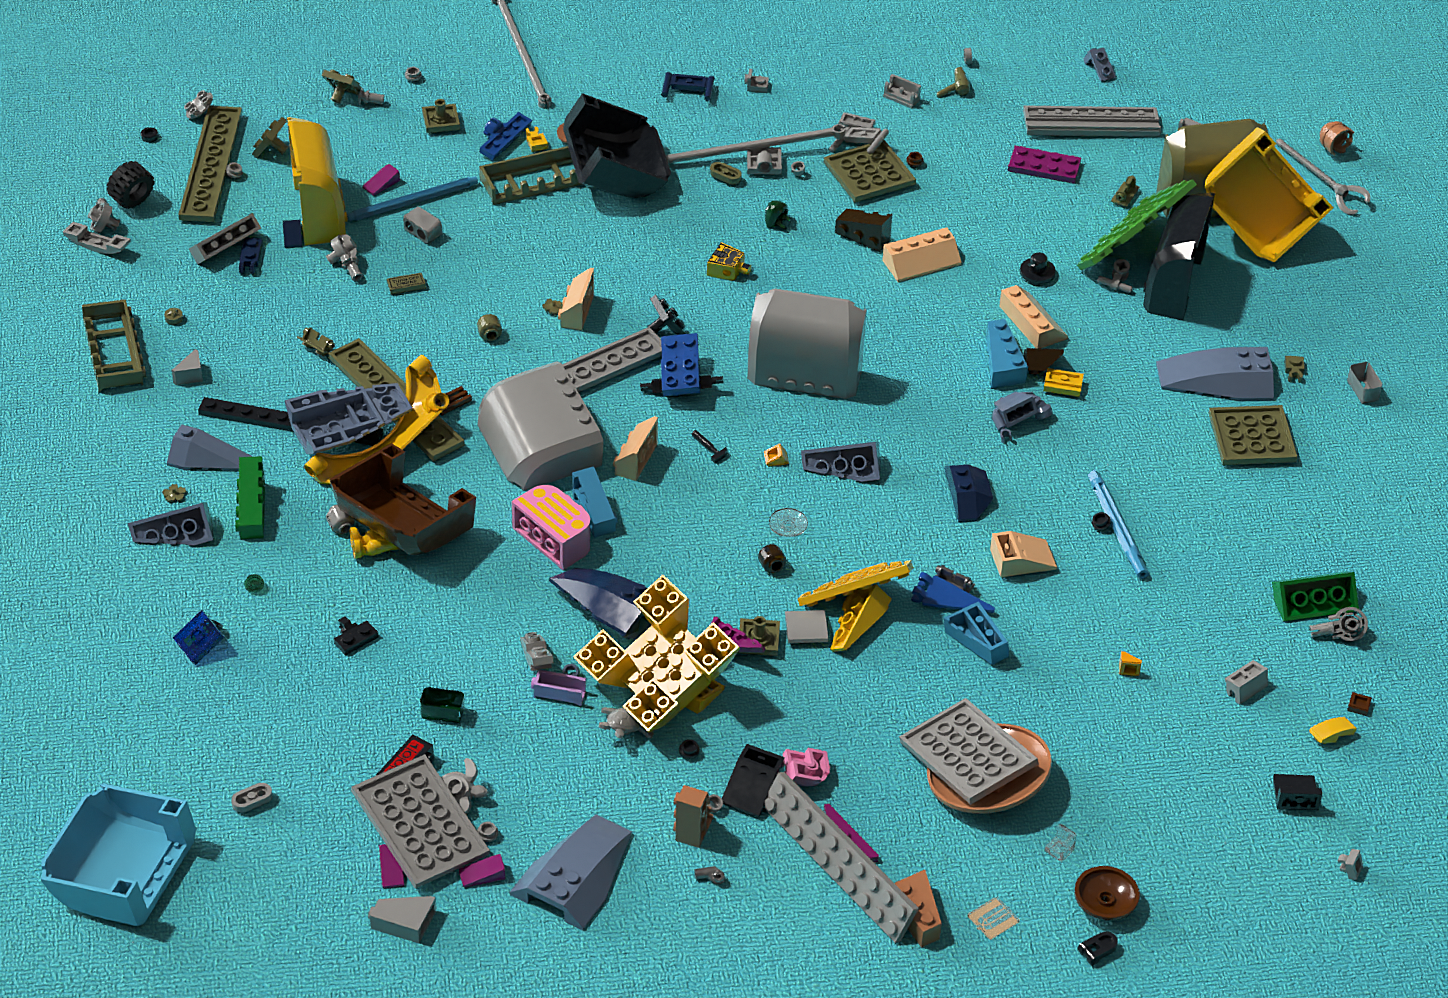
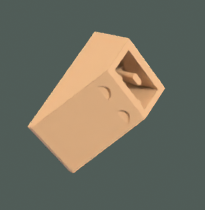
M1013 531L992 533L990 551L1000 577L1057 569L1045 539Z

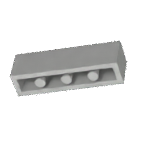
M251 213L190 247L189 251L196 263L199 264L260 230L261 227L254 214Z

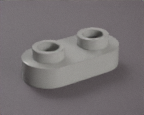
M257 783L236 792L231 798L232 808L236 812L244 813L266 804L272 799V788L267 783Z

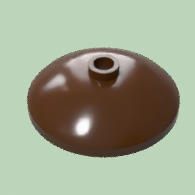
M1097 866L1084 871L1078 877L1074 889L1078 905L1087 914L1102 920H1118L1130 915L1137 907L1140 896L1135 880L1125 871L1111 866Z

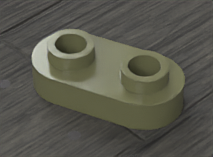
M714 162L710 166L711 176L730 185L741 182L742 173L739 169L722 162Z

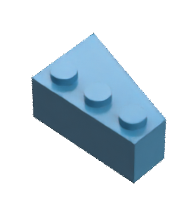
M979 601L944 617L945 633L991 665L1009 657L1008 641Z

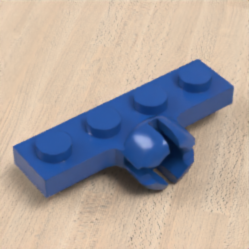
M520 112L507 123H502L497 118H491L484 127V134L490 139L480 147L479 152L494 160L526 128L532 125V120Z

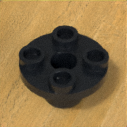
M1036 252L1032 254L1031 258L1023 261L1020 266V275L1030 282L1032 286H1039L1055 278V266L1048 261L1044 253Z

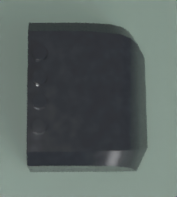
M582 93L566 116L563 126L578 182L610 194L631 198L646 197L656 192L667 183L671 175L658 130L648 124L646 116Z
M1215 193L1186 195L1171 207L1154 260L1151 264V269L1148 272L1147 282H1145L1143 289L1145 293L1143 306L1148 313L1184 320L1189 300L1188 292L1193 264L1201 265L1204 257Z

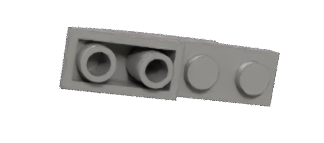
M537 632L526 633L525 637H520L524 655L531 671L552 668L553 656L547 650L546 641L540 634L537 635Z

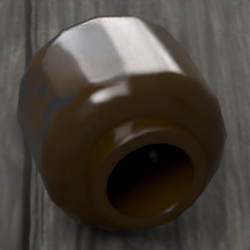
M776 544L766 545L759 551L758 560L768 573L779 572L785 566L786 556Z

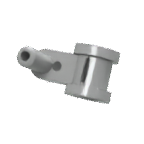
M1125 259L1115 261L1112 272L1113 280L1103 276L1098 277L1097 282L1110 286V289L1116 291L1118 289L1127 293L1132 292V286L1120 283L1128 278V271L1130 269V264Z

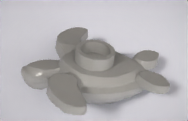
M603 707L601 710L602 713L608 714L607 722L599 723V728L605 730L614 729L615 736L620 739L624 735L637 730L642 732L647 738H652L653 731L648 733L624 707L619 709Z
M469 758L464 759L465 774L450 772L441 777L465 814L471 809V799L473 797L484 798L488 795V790L484 786L473 784L478 775V769L474 761Z

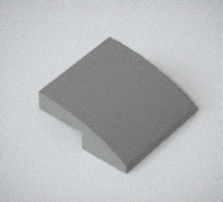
M824 610L785 611L788 643L828 642Z

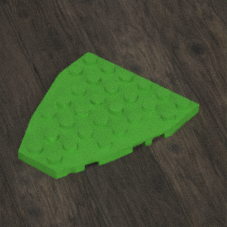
M1193 179L1187 182L1183 180L1179 184L1176 183L1172 187L1169 186L1164 191L1161 190L1142 199L1139 202V206L1130 209L1127 212L1128 215L1119 224L1110 229L1111 232L1098 239L1099 243L1080 258L1081 261L1077 264L1078 268L1083 270L1097 264L1113 252V247L1116 248L1120 244L1125 243L1146 226L1145 223L1148 224L1158 217L1157 213H1161L1173 206L1197 185Z

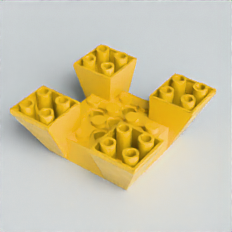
M664 575L659 577L633 601L652 626L626 650L602 630L573 656L598 683L628 688L634 694L623 707L648 733L665 726L727 668L740 649L714 622L695 638L687 630L689 599Z

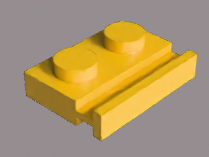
M1047 368L1043 391L1080 397L1084 374Z

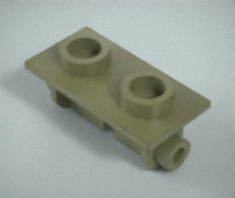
M1134 176L1127 177L1126 182L1122 183L1111 202L1125 207L1128 206L1140 186L1136 185V178Z
M306 327L303 330V337L297 336L298 339L303 341L302 344L311 349L314 347L316 349L315 352L322 356L328 354L335 347L333 340L324 335H321L318 340L321 333L311 327Z

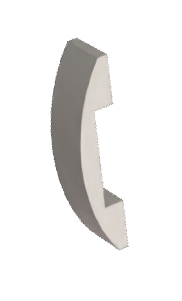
M72 222L63 231V235L74 243L94 252L104 254L119 253L131 242L130 238L120 235L109 238L89 232L86 225Z

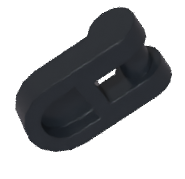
M1104 931L1080 943L1077 950L1081 955H1085L1087 957L1086 961L1093 966L1100 959L1112 954L1116 950L1118 939L1113 933Z

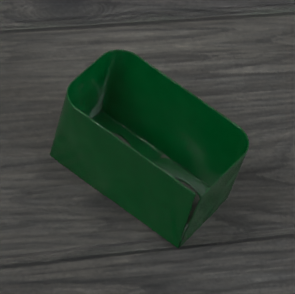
M433 687L425 688L420 699L422 718L460 723L464 711V693Z

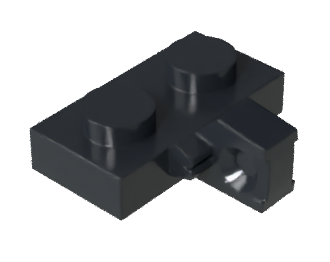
M344 616L338 620L341 635L333 639L334 644L346 656L379 638L378 631L368 621L359 625L357 623L352 624Z

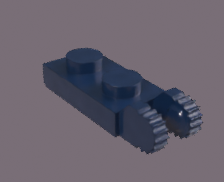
M244 238L239 261V274L244 273L245 267H250V274H255L263 245L262 238Z

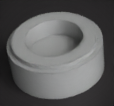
M971 48L964 49L966 65L972 64Z

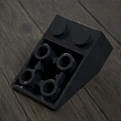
M746 744L736 762L722 796L723 805L759 817L765 807V800L777 774L784 772L785 757Z

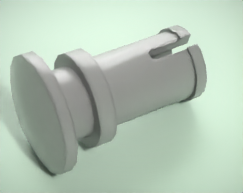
M361 88L358 102L359 104L363 101L365 104L369 102L383 105L384 94L371 93L369 90L365 92Z

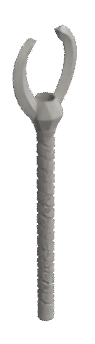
M1282 139L1276 140L1278 146L1334 189L1337 205L1342 212L1346 214L1358 213V210L1349 209L1343 201V197H1346L1349 191L1361 193L1365 197L1366 203L1370 202V193L1365 188L1336 183V181L1332 180V178L1318 169V167Z

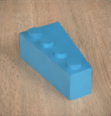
M1006 319L988 321L986 342L991 389L1026 383L1028 366Z

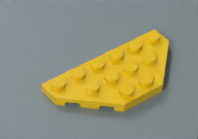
M911 560L905 561V565H902L901 561L891 562L890 566L887 565V562L845 574L835 580L836 583L830 581L813 590V594L810 591L802 594L798 598L799 605L811 607L818 604V601L822 599L830 601L835 599L838 594L843 593V596L854 593V590L861 588V590L869 589L873 586L872 584L877 582L880 585L891 581L890 578L898 577V579L907 577L914 568Z

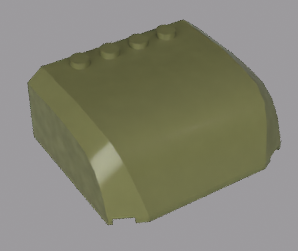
M1242 119L1182 126L1178 128V132L1170 136L1166 134L1156 193L1161 190L1164 191L1176 183L1179 184L1183 180L1187 182L1192 179L1197 185L1186 195L1207 193L1205 181L1211 171L1256 128L1266 131L1269 135L1266 124L1256 123L1253 119ZM1171 207L1163 211L1166 218H1168ZM1212 209L1211 217L1220 216L1214 209Z

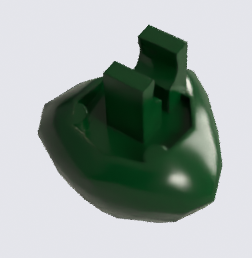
M774 200L768 203L765 209L767 228L778 225L784 230L787 229L782 221L788 220L791 222L792 219L787 217L788 206L784 202Z

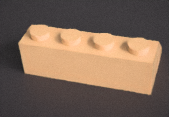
M947 227L884 244L882 261L897 282L961 265L955 237Z
M1017 285L1001 290L1000 308L1035 348L1041 349L1068 339V335L1029 292Z

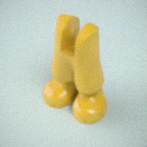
M350 527V540L354 559L365 555L374 556L390 550H399L398 547L372 530H368L362 536L356 527Z

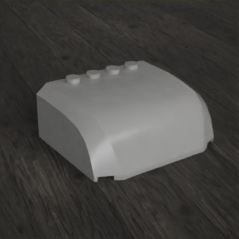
M772 289L764 294L758 292L751 318L747 379L759 386L843 399L856 396L862 373L867 309L864 308L862 310L854 306V302L841 298L781 289Z
M558 361L506 378L492 386L484 395L479 406L478 428L506 479L511 483L515 482L521 486L523 491L571 476L572 472L593 466L594 468L602 466L604 441L600 429L562 363Z

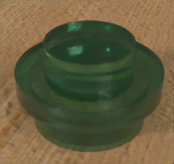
M251 574L244 582L245 589L249 592H259L264 588V580L258 574Z

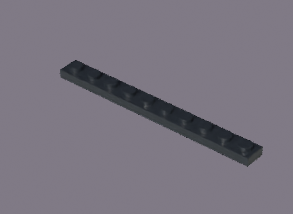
M207 397L203 398L198 408V414L202 416L294 432L288 412ZM380 428L355 440L353 443L374 446L381 441L384 434L383 429Z

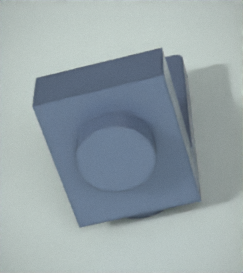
M1105 48L1089 50L1083 60L1085 64L1093 63L1099 80L1103 82L1115 78V73Z

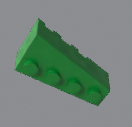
M262 456L239 457V479H237V490L239 492H236V501L239 506H236V518H239V520H235L236 532H240V539L264 538L265 515Z

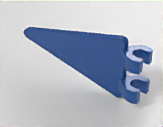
M921 572L918 586H915L912 591L911 601L916 603L922 602L924 606L961 610L979 601L987 613L995 612V607L938 576H933L932 578L924 572Z

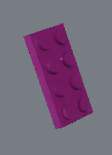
M1015 145L1008 165V172L1075 184L1081 164V157Z

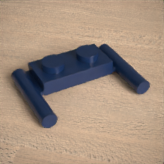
M666 72L661 96L666 98L671 86V89L705 92V101H710L715 78L714 76L706 77Z

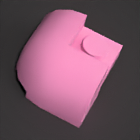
M808 748L805 753L786 749L783 753V757H785L784 772L797 785L805 787L817 786L830 773L827 751Z

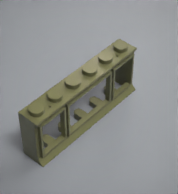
M568 146L479 166L480 181H482L491 197L493 205L583 185L578 182L575 169L570 170L569 178H564L558 166L573 163ZM551 168L554 172L552 182L545 183L543 177H538L537 185L529 187L527 181L523 180L520 183L521 189L518 188L512 176ZM506 178L508 184L504 186V193L496 194L495 187L491 181Z
M126 299L82 305L83 322L98 392L104 388L139 383L143 385V377H146L145 366H141L143 365L142 354H138L140 353L139 342H135L138 341L137 332L133 330L135 329L134 319L130 318L132 317L131 306H127ZM121 317L124 328L94 331L92 320ZM125 334L131 361L102 365L96 338ZM133 368V370L104 374V372Z

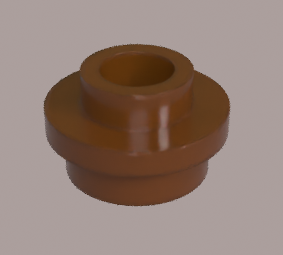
M911 152L906 160L907 164L912 167L921 166L924 161L922 154L919 152Z

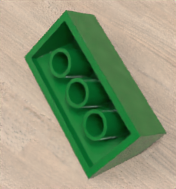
M1345 571L1272 581L1274 602L1283 621L1333 615L1346 607L1359 609L1355 572Z

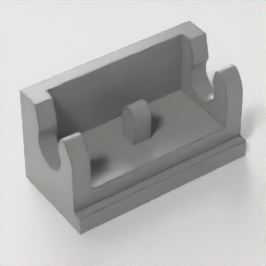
M892 74L889 82L886 81L883 97L913 108L920 100L921 85Z
M1252 660L1226 677L1225 682L1228 696H1231L1234 692L1236 703L1241 704L1268 686V668Z

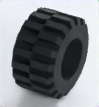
M129 161L113 171L108 179L106 190L123 208L130 209L146 200L154 188L155 181L152 174L136 161Z

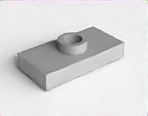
M844 112L838 124H842L845 128L849 127L850 129L851 127L874 128L876 120Z

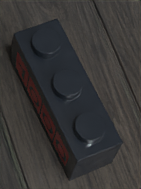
M412 734L376 776L422 755H426L432 763L434 760L433 744Z

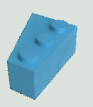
M594 466L572 472L573 501L581 505L589 514L590 531L593 537L616 532L617 515L612 511Z

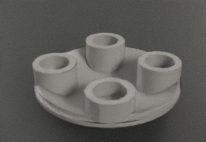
M201 90L193 101L185 105L186 116L189 119H193L203 114L212 103L213 95Z

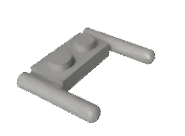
M846 127L844 138L836 139L829 147V150L835 152L845 140L855 144H871L867 149V153L873 154L889 134V131L887 129L881 131L878 128L851 127L850 129Z

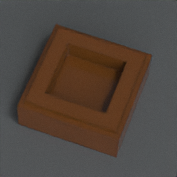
M1352 692L1347 711L1367 716L1372 697Z

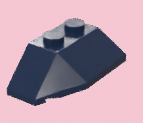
M969 464L945 466L944 469L958 522L977 521L993 501L986 471Z

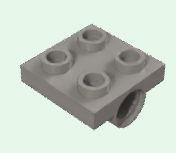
M781 147L747 150V174H782Z

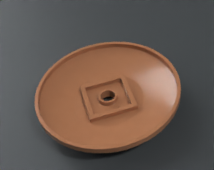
M996 723L1037 757L1039 764L971 805L927 767L929 787L939 801L959 811L981 814L1013 808L1032 798L1047 782L1052 768L1051 754L1047 744L1041 737L1026 728Z

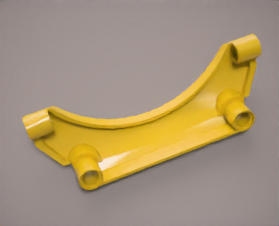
M420 355L406 368L405 396L412 406V411L400 417L385 438L366 450L352 454L332 455L321 452L316 453L304 465L306 472L319 484L331 485L330 478L391 443L403 450L449 405V398L446 394L441 393L437 375L432 370V364L429 359L424 355ZM435 399L441 402V407L435 403Z

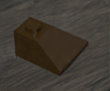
M1024 349V359L1028 366L1029 374L1040 375V371H1045L1064 354V349Z

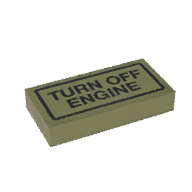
M422 272L387 278V285L391 295L426 289Z

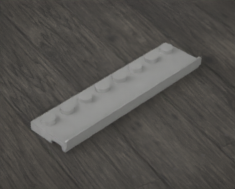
M1023 107L1027 135L1159 137L1161 133L1156 107Z

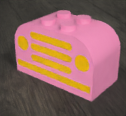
M540 485L512 501V528L559 568L564 570L589 553L590 516L569 495H566L557 487Z

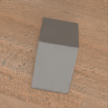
M198 350L192 351L172 369L173 383L175 385L203 381Z

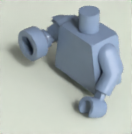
M1013 392L994 402L995 409L992 413V420L997 430L1001 431V442L1005 444L1004 437H1009L1012 441L1011 431L1005 429L1006 427L1009 428L1032 415H1035L1036 419L1050 417L1053 414L1051 405L1040 400L1041 397L1036 396L1033 392Z

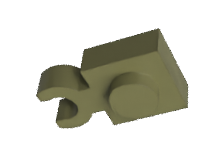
M1285 355L1284 365L1285 373H1289L1288 381L1291 382L1292 378L1295 377L1298 379V383H1301L1304 374V357Z

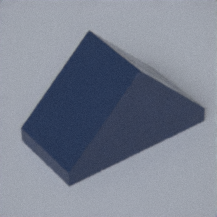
M284 220V247H302L301 220Z

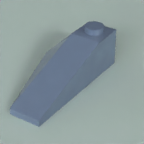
M181 424L173 436L167 466L182 470L202 468L204 471H209V468H220L221 471H239V457L253 456L198 428Z
M878 442L801 450L804 470L861 482L880 479L881 460Z
M207 502L128 523L133 542L197 545L214 540L212 518Z

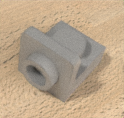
M749 68V73L745 74L744 84H747V91L767 93L769 77L752 76L753 69Z

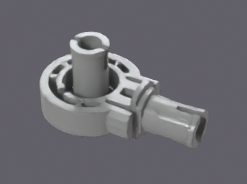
M99 198L96 201V205L90 209L87 217L92 220L90 229L97 233H101L105 226L115 231L120 223L119 220L110 217L112 206L104 198Z
M338 235L331 240L334 251L326 255V258L332 265L341 259L343 263L342 268L348 270L353 281H358L363 277V274L358 268L357 246L349 235Z
M1346 607L1339 610L1335 615L1328 616V620H1339L1309 626L1310 631L1319 630L1311 632L1312 638L1342 632L1341 634L1332 635V639L1341 638L1346 641H1355L1366 633L1368 620L1361 610L1354 607ZM1353 610L1359 613L1361 617H1359L1357 614H1355L1354 616H1347L1353 615V613H1346V611ZM1362 626H1363V629H1362L1361 633H1360L1358 636L1353 637V638L1350 636V635H1355V634H1357V632H1354L1355 630H1357L1358 632H1360V630H1361V628H1362Z

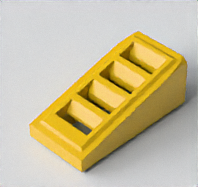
M715 680L712 681L685 707L696 714L700 713L725 689V686Z

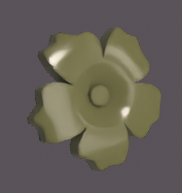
M547 299L545 304L542 305L543 309L547 312L549 311L550 314H557L559 309L563 308L561 301H552L551 299Z
M172 484L169 490L164 489L162 494L168 502H175V500L180 502L186 494V488H178L177 484Z

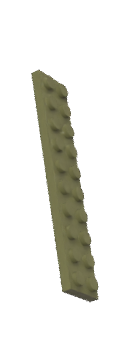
M208 107L178 214L179 220L214 222L226 178V167L230 163L243 113L242 107Z
M360 338L328 353L329 359L357 387L363 386L364 389L372 388V385L398 383L404 395H406V383ZM439 415L412 440L433 462L465 446L464 439Z

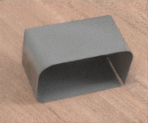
M416 207L403 216L404 229L426 244L431 243L443 233L441 221L420 207Z
M1367 361L1352 364L1347 381L1360 402L1364 404L1378 401L1382 382L1370 363ZM1359 380L1365 383L1364 388L1360 384Z

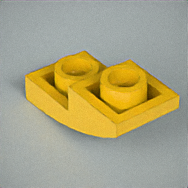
M1337 717L1311 727L1309 732L1315 737L1316 741L1326 744L1337 742L1339 736L1354 735L1357 728L1347 718Z

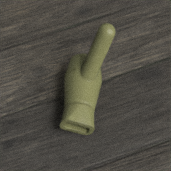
M962 67L955 69V83L937 92L938 98L954 90L959 95L969 93L970 83Z

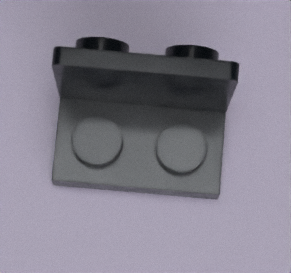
M1273 775L1277 809L1319 810L1323 794L1322 788H1316L1314 775Z

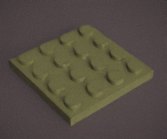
M885 140L882 141L873 154L867 153V149L871 145L867 144L824 157V164L854 202L916 185V178Z
M1282 405L1209 408L1208 414L1222 465L1297 462V453Z

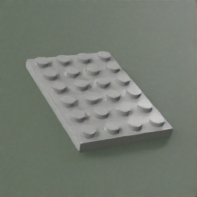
M966 698L899 736L900 743L970 805L1039 764L1037 757Z
M426 755L374 776L351 788V792L415 889L489 855V848Z

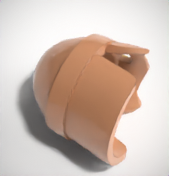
M1339 121L1328 122L1320 130V143L1333 156L1336 155L1333 150L1338 153H1345V149L1353 143L1354 131Z

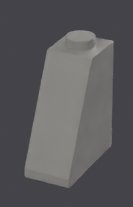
M436 897L378 899L375 907L372 906L368 914L371 929L420 943L436 912Z

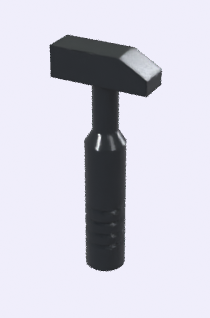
M697 430L692 432V436L698 442L714 453L711 456V461L717 463L726 457V447L718 451Z

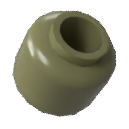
M486 314L478 320L477 328L482 339L494 341L501 336L502 326L496 315Z

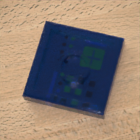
M201 610L173 639L190 661L196 665L225 636L208 615Z

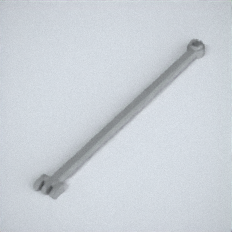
M491 0L492 4H498L538 96V106L545 109L546 101L547 108L551 106V97L545 93L506 4L508 0Z
M836 124L828 129L666 155L668 163L832 136L840 140L844 138L846 128L842 124Z

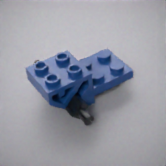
M697 333L661 336L662 378L652 379L651 383H640L641 391L663 392V396L700 393L701 389L712 388V384H724L723 376L712 377L711 374H701Z

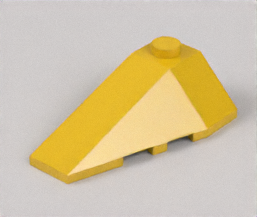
M873 585L866 590L858 588L854 590V593L847 595L842 606L844 614L838 620L840 628L835 632L830 650L832 652L847 650L888 610V605L892 598L878 585Z

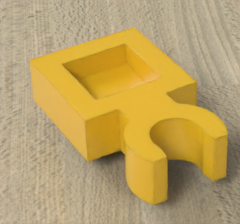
M537 126L533 132L526 128L527 143L532 152L548 149V142L543 133L539 134Z

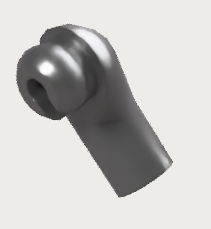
M715 866L694 869L696 880L707 878L715 884H721L725 881V874Z

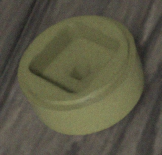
M170 308L164 313L165 321L168 324L176 325L183 320V312L178 308Z

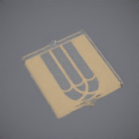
M997 896L968 913L967 916L977 926V930H981L990 940L1020 921L1010 910V907L1006 906Z

